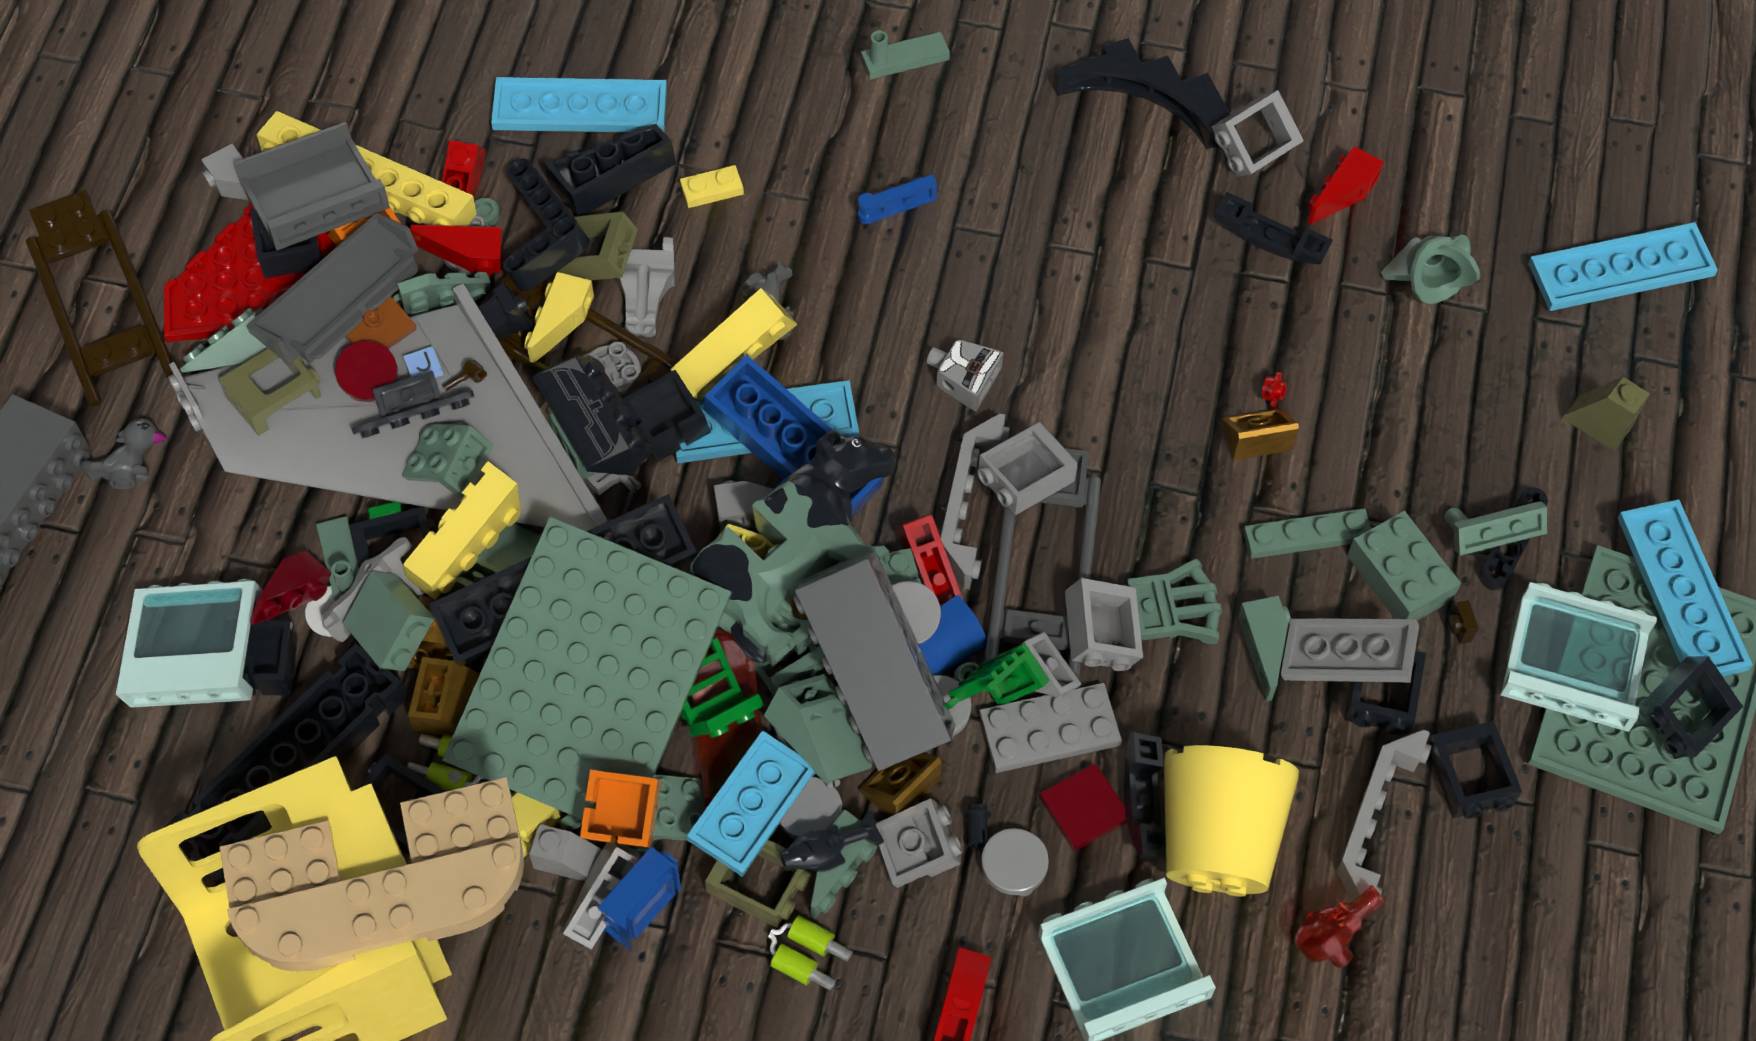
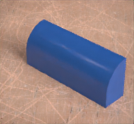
M960 595L940 606L941 619L937 630L929 640L919 644L933 676L945 674L986 647L987 639L983 628Z

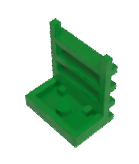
M718 638L712 639L711 646L714 652L704 658L701 667L718 660L722 670L694 684L688 696L723 678H726L730 688L690 708L686 700L681 716L688 722L691 729L688 732L691 737L710 734L711 738L717 737L729 731L728 724L734 721L737 724L746 722L755 717L753 711L764 706L759 694L743 696Z
M1026 643L981 663L979 669L969 674V678L958 683L959 687L948 692L951 699L944 706L949 710L958 702L984 690L991 693L998 706L1004 705L1044 687L1049 682V679Z

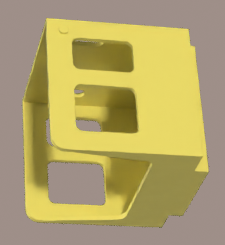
M336 756L152 832L138 842L137 849L140 856L184 918L225 1031L217 1034L210 1041H281L313 1026H320L322 1029L295 1041H400L447 1020L433 983L452 975L438 939L428 942L427 938L424 937L356 954L353 961L312 971L296 972L272 967L270 963L256 955L254 956L238 936L232 937L227 934V927L231 921L227 911L229 903L226 884L222 883L215 887H206L202 881L205 875L223 868L221 852L198 861H190L179 846L182 841L243 815L262 810L272 828L251 839L329 821L341 881L407 865L372 784L352 791Z

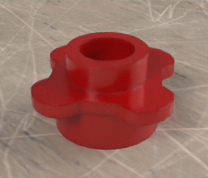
M1277 372L1275 377L1267 376L1262 388V398L1271 401L1270 406L1273 408L1276 407L1278 400H1283L1286 394L1287 384L1282 382L1281 372Z

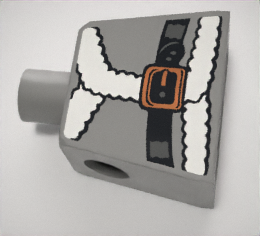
M957 340L949 353L933 347L926 363L939 369L937 372V386L970 409L977 411L1002 369L1003 352L963 340Z

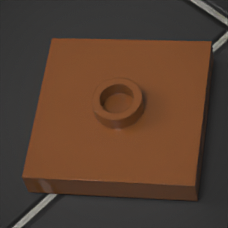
M390 296L378 308L368 310L363 316V321L348 333L345 338L350 344L361 341H375L390 349L413 333L417 326Z

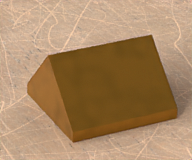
M1280 408L1221 418L1233 460L1291 451L1299 429L1298 422Z
M925 752L880 771L877 770L859 788V791L889 818L913 807L940 780L942 762L937 756Z

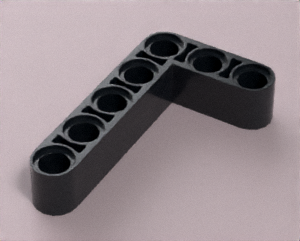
M521 158L514 161L508 167L507 175L547 229L507 257L503 267L518 289L529 291L585 252L590 245V240L578 221L528 159Z

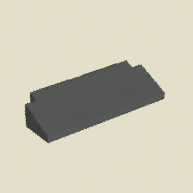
M379 213L374 214L246 326L249 333L288 365L299 356L310 364L315 359L323 357L363 321V316L368 310L378 308L398 290L397 283L409 280L417 273L418 266L413 255L419 249L410 229Z

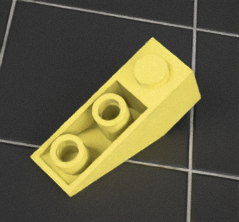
M557 272L554 281L548 283L544 306L538 308L535 316V328L533 332L527 334L525 340V349L528 350L530 362L535 363L585 321L594 298L591 280Z

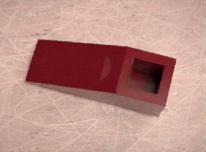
M306 550L282 559L260 594L250 623L255 625L264 620H271L286 611L295 610L303 604L321 599L327 591L331 572Z

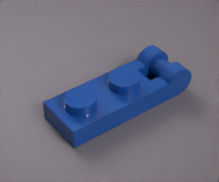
M933 174L923 178H916L898 187H890L884 192L875 195L870 193L861 194L858 198L859 221L863 224H870L935 201L937 198V182Z

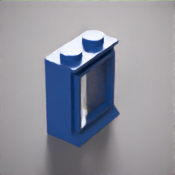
M652 846L597 907L606 916L603 919V922L606 924L604 931L630 952H632L631 939L639 937L674 897L675 889L678 892L681 891L680 875L676 866L678 864L677 861L668 852L662 850L659 853Z

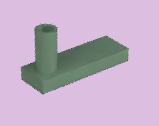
M877 30L871 34V49L861 51V59L869 80L950 60V52L942 32L888 45L887 34L884 31Z
M1542 501L1468 519L1458 508H1451L1444 515L1445 522L1454 530V550L1460 556L1547 534V506Z
M347 516L316 524L326 568L331 572L329 581L334 602L351 588L359 571Z

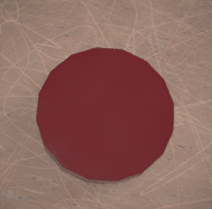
M361 341L351 344L342 351L336 361L335 375L339 387L346 395L356 401L373 402L376 401L373 389L397 382L399 370L394 355L386 346L375 341Z

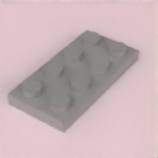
M1291 618L1281 676L1284 680L1411 682L1419 624L1416 619Z
M1104 683L1074 689L1058 698L1045 695L980 709L979 711L995 773L1121 746L1122 743Z

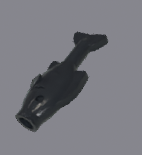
M869 811L861 821L860 827L839 833L837 825L834 824L826 830L810 831L798 837L786 850L780 851L779 855L786 871L800 869L826 872L846 862L841 854L842 849L846 845L863 839L869 843L881 845L884 839L876 827L873 812Z

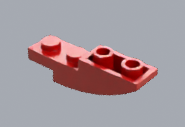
M958 947L932 1041L971 1040L991 962L990 956Z

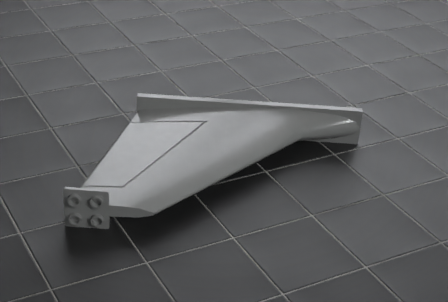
M463 283L452 288L456 305L410 317L417 326L416 330L389 350L394 355L398 366V382L411 378L403 356L433 346L443 372V376L435 378L442 399L473 390L475 397L469 399L470 405L456 410H452L451 405L439 408V415L422 420L420 414L409 418L410 424L392 429L391 424L379 427V434L362 439L361 434L354 435L351 428L382 419L376 401H356L346 395L338 385L335 375L336 361L342 351L351 345L345 337L323 357L315 359L311 364L302 358L304 361L303 365L306 368L312 367L320 379V383L317 385L321 397L315 399L308 391L265 418L269 429L259 436L227 400L218 380L242 364L218 367L184 377L180 374L175 362L169 364L173 375L168 376L182 408L185 409L195 432L202 430L225 472L445 511L449 508L456 510L462 499H459L441 483L408 481L403 477V473L409 458L413 455L419 443L422 432L428 424L470 425L494 445L485 464L489 461L517 483L521 514L516 521L517 523L545 527L549 517H552L581 530L588 531L608 522ZM281 358L276 359L250 376L254 384L266 395L273 393L297 378ZM469 360L477 361L487 372L485 379L479 383H475L472 379L468 378L448 391L443 387V384L463 372V366ZM482 471L475 483V486L485 475V473H483Z

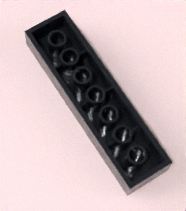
M669 494L586 531L673 568L697 557L696 550ZM532 557L429 603L457 665H465L490 653Z

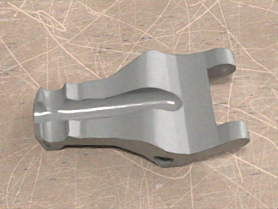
M673 237L663 238V250L631 249L623 277L617 278V284L621 287L626 299L625 329L636 336L653 337L656 335V321L660 302L666 292L675 286Z
M407 538L397 539L381 554L372 559L365 560L360 566L351 588L337 601L333 602L328 611L321 612L322 625L333 639L343 642L350 636V632L344 626L343 621L371 571L396 574L418 599L425 593L407 579L405 575L404 562L401 560V557L412 548V544Z

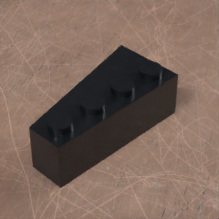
M657 124L620 135V140L614 142H606L604 140L595 143V148L579 153L578 149L566 153V158L554 161L553 158L543 161L549 185L576 217L592 212L676 164L672 140Z

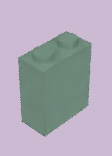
M371 571L343 624L379 668L405 671L435 618L396 574Z

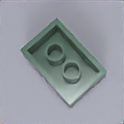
M1405 511L1354 538L1347 555L1394 619L1419 620L1453 601L1461 585V582Z

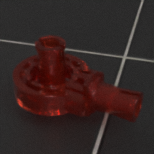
M1371 885L1349 904L1340 901L1337 906H1327L1321 911H1313L1305 917L1303 925L1296 931L1295 943L1308 961L1320 962L1330 958L1337 968L1343 967L1353 958L1352 952L1348 950L1346 945L1352 939L1353 934L1363 928L1362 920L1379 906L1386 903V901L1376 888Z

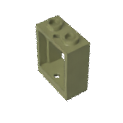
M624 212L575 217L588 238L605 236L599 255L577 257L557 272L587 280L622 278L638 231L637 227Z
M768 840L758 855L783 867L779 852L786 850V848ZM718 860L708 875L705 884L708 894L778 928L782 919L788 920L796 905L793 899L798 890L803 892L806 889L812 874L809 873V870H789L794 874L774 910L727 887L726 884L734 871Z

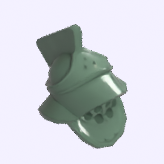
M1429 235L1422 241L1416 237L1381 272L1385 280L1411 281L1413 293L1419 301L1427 304L1444 301L1457 293L1461 287L1473 285L1480 279V270L1474 258L1470 255L1471 245L1466 235L1452 237Z

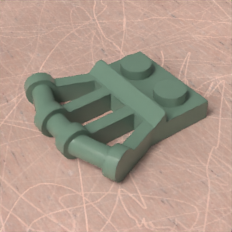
M1194 559L1168 574L1127 579L1126 586L1136 588L1141 641L1164 637L1172 639L1180 635L1200 639L1201 642L1206 644H1217L1219 642L1220 633L1217 629L1219 617L1223 611L1221 604L1217 603L1216 600L1217 587L1202 570L1203 565L1198 559ZM1187 576H1191L1197 584L1171 588L1170 586ZM1200 597L1204 600V604L1179 608H1176L1174 600ZM1206 618L1205 627L1179 622V620Z

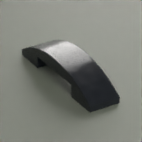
M1225 193L1214 213V217L1226 228L1247 242L1272 254L1293 261L1321 265L1333 239L1308 228L1305 229L1304 233H1300L1252 211L1253 203L1231 193Z
M1132 732L1129 736L1124 770V803L1130 837L1140 857L1166 861L1165 827L1161 825L1157 772L1164 768L1162 738Z

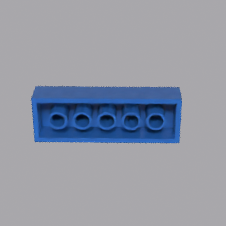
M748 355L739 361L704 396L703 410L783 480L809 463L816 455L817 441L825 433L831 430L834 431ZM884 478L873 479L850 493L852 517L882 487Z

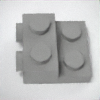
M931 798L876 823V827L884 839L883 844L879 845L892 884L897 888L925 875L930 877L936 876L961 864L958 855L963 853L962 846L956 835H950L947 825L952 823L951 816L944 805L940 806Z

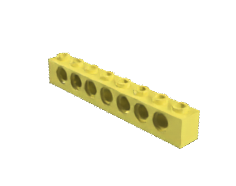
M276 111L256 135L261 151L264 152L321 130ZM356 145L375 179H380L385 186L389 206L394 213L398 212L407 216L418 224L440 226H468L477 215L473 195Z

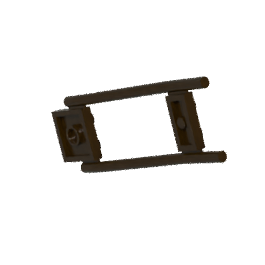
M86 189L30 209L29 212L39 236L29 237L25 242L89 406L94 407L101 403L91 376L97 377L150 357L154 352H156L165 377L168 378V376L173 375L169 366L173 361L111 211L103 210L99 215H96ZM107 240H110L144 326H136L83 346V349H80L47 263L60 261L108 243Z
M507 274L496 287L504 283L516 296L522 294L530 306L528 312L535 322L538 308L543 307L546 301L545 292L549 281L545 280L529 291H521ZM494 290L477 307L487 302L493 296ZM589 308L586 320L653 359L651 364L621 396V399L672 372L670 369L678 361ZM534 328L528 332L519 331L513 333L502 341L496 336L508 356L532 371L539 373L550 368L539 360L535 363L530 362L529 354L521 350L525 346L527 334L533 332Z

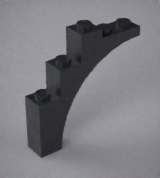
M1129 38L1112 41L1103 45L1101 56L1091 57L1086 61L1073 65L1062 66L1060 69H1056L1054 73L1053 89L1057 96L1078 91L1102 90L1121 92L1144 98L1180 118L1198 136L1206 150L1219 146L1211 126L1230 115L1227 106L1208 73L1190 76L1182 81L1168 55L1152 58L1142 63Z

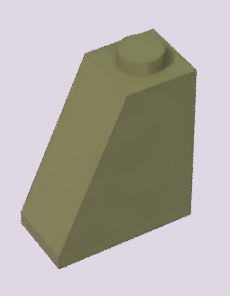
M1622 377L1579 395L1562 419L1615 451L1631 430L1650 393Z

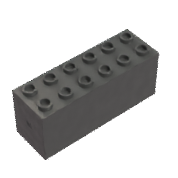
M13 394L0 410V586L2 579L9 569L17 564L20 554L28 542L33 541L36 537L38 528L45 518L53 513L55 505L62 494L70 489L74 477L81 469L80 463L82 461H89L92 453L75 421Z
M875 548L803 579L795 590L797 594L794 596L795 604L801 614L806 613L811 624L808 626L810 637L814 644H820L825 654L822 656L823 665L829 675L833 673L838 685L835 686L837 695L842 704L847 703L852 713L849 716L850 723L855 733H861L866 743L863 746V750L870 764L875 763L878 771L951 741L956 726L950 711L944 706V698Z

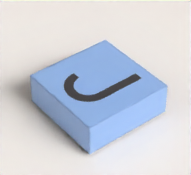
M433 346L403 356L411 377L433 371L435 378L443 376Z

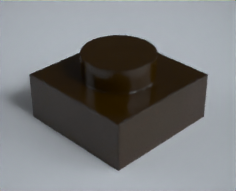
M1469 600L1457 602L1449 616L1450 629L1453 634L1456 633L1460 644L1472 642L1479 629Z

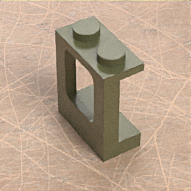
M266 349L218 379L227 400L258 436L269 429L265 420L266 417L309 391L315 399L321 397L317 385L320 383V379L312 367L306 368L303 365L304 361L301 356L290 365L285 363L297 378L269 395L263 394L250 379V376L279 358L270 349Z

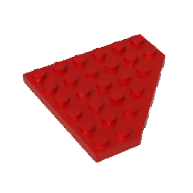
M251 204L244 210L245 215L235 224L230 223L214 238L216 242L205 252L200 251L185 266L186 270L176 280L172 278L164 285V337L167 343L210 338L225 325L230 330L234 327L232 321L245 310L251 308L254 312L261 307L264 311L309 272L304 271L267 279L264 278L257 257L250 212L254 208ZM330 231L319 234L323 259L336 248L328 236Z

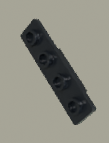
M430 371L373 389L382 419L351 429L354 435L361 434L362 439L379 434V427L391 424L392 429L410 424L409 418L420 414L422 420L440 414L439 408L451 405L452 410L468 406L470 405L469 399L475 396L473 390L442 399L434 373Z

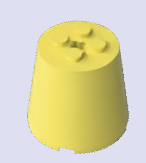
M1194 745L1184 746L1183 753H1178V750L1175 749L1168 750L1164 758L1166 876L1177 883L1192 887L1194 891L1203 893L1217 891L1242 897L1246 896V894L1266 892L1269 888L1298 782L1299 770L1297 767L1282 759H1277L1276 764L1264 761V753L1232 747Z

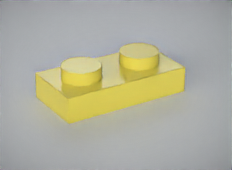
M736 165L680 179V186L688 208L744 195L743 185Z

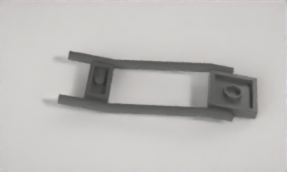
M1064 448L1077 462L1075 482L1040 502L1083 508V505H1086L1078 580L1081 578L1091 579L1101 479L1098 477L1086 478L1089 451ZM1031 451L1026 455L1025 470L1022 471L1018 467H1011L1009 469L1008 481L1019 492L1052 472ZM1004 507L984 662L998 656L1000 640H1003V643L1021 645L1024 641L1043 632L1046 633L1056 649L1067 650V648H1070L1067 617L1010 609L1004 612L1016 517L1008 507ZM1070 650L1068 666L1076 677L1079 678L1081 662L1071 660Z

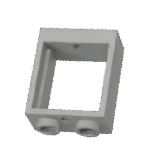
M1278 90L1261 95L1211 126L1215 133L1216 142L1223 148L1228 158V165L1237 177L1256 172L1304 141ZM1261 110L1278 146L1252 161L1234 125Z

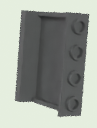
M346 122L234 162L240 184L276 251L390 208L385 186L380 179L376 180L351 139Z

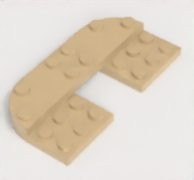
M507 777L400 803L412 864L341 881L329 821L221 846L220 852L229 903L227 911L235 932L254 956L256 955L270 963L272 967L286 971L301 972L353 961L356 954L424 937L429 942L465 933L485 925L505 909V903L509 900L514 890L517 891L523 875V848Z

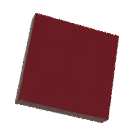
M1096 763L1041 792L1039 796L1042 804L1073 852L1127 823L1124 805Z

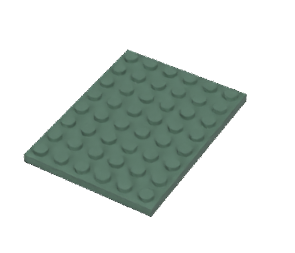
M549 517L442 761L490 781L507 777L511 790L583 819L584 807L596 809V803L586 801L590 770L648 778L654 777L732 592Z
M1597 545L1592 555L1581 595L1596 601H1609L1615 604V606L1625 609L1641 610L1647 615L1657 617L1656 624L1648 635L1635 706L1639 707L1680 663L1635 558ZM1718 587L1753 666L1749 671L1723 676L1743 705V708L1696 757H1674L1665 749L1664 742L1658 733L1647 723L1646 716L1641 709H1639L1637 721L1630 731L1627 732L1545 708L1528 764L1720 835L1724 830L1756 710V600ZM1574 616L1556 674L1618 692H1624L1635 635L1632 632ZM1693 685L1670 706L1688 734L1711 712Z

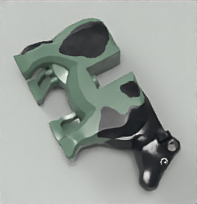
M832 430L825 433L817 441L816 455L809 463L782 480L768 496L752 504L756 529L774 546L768 551L764 561L736 533L727 527L716 540L703 548L691 563V571L688 574L732 592L718 626L732 634L748 659L757 663L768 661L774 666L792 649L799 655L813 643L808 631V626L811 625L809 620L793 617L792 607L790 606L791 600L797 595L795 590L803 579L875 548L882 565L890 560L889 549L884 545L871 546L866 544L850 524L852 521L850 493L873 479L888 477L894 472L897 459L889 447L873 446L856 436H843Z

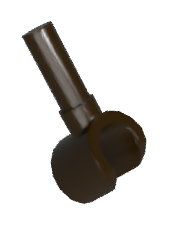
M469 360L464 364L463 372L443 384V387L448 391L468 378L472 379L475 383H479L485 379L487 372L477 361Z

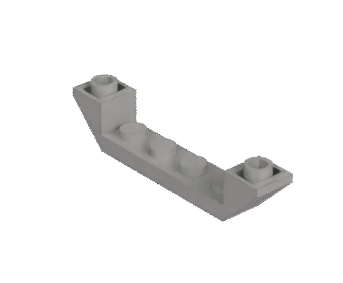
M998 414L963 435L941 541L954 576L964 589L970 590L972 578H979L982 562L976 560L977 548L960 545L963 529L958 528L960 519H966L969 502L964 501L965 493L972 492L974 475H970L971 466L977 467L980 453H985L1008 440L1010 427H1005V414Z
M1426 730L1382 746L1341 857L1337 874L1357 912L1365 916L1370 905L1373 907L1377 906L1383 889L1377 887L1381 875L1361 867L1367 849L1362 848L1364 838L1371 839L1377 820L1372 819L1374 809L1381 810L1387 792L1382 790L1384 781L1391 782L1396 766L1414 772L1419 762L1426 763L1432 747L1426 744L1430 734Z

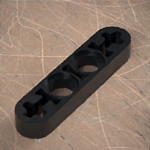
M1529 487L1521 493L1514 508L1527 505L1531 499L1537 502L1542 501L1547 506V495L1539 488ZM1530 538L1507 544L1515 549L1516 555L1514 556L1502 554L1500 546L1493 547L1480 572V581L1483 586L1490 590H1500L1506 586ZM1497 563L1503 565V568L1497 579H1494L1491 575Z

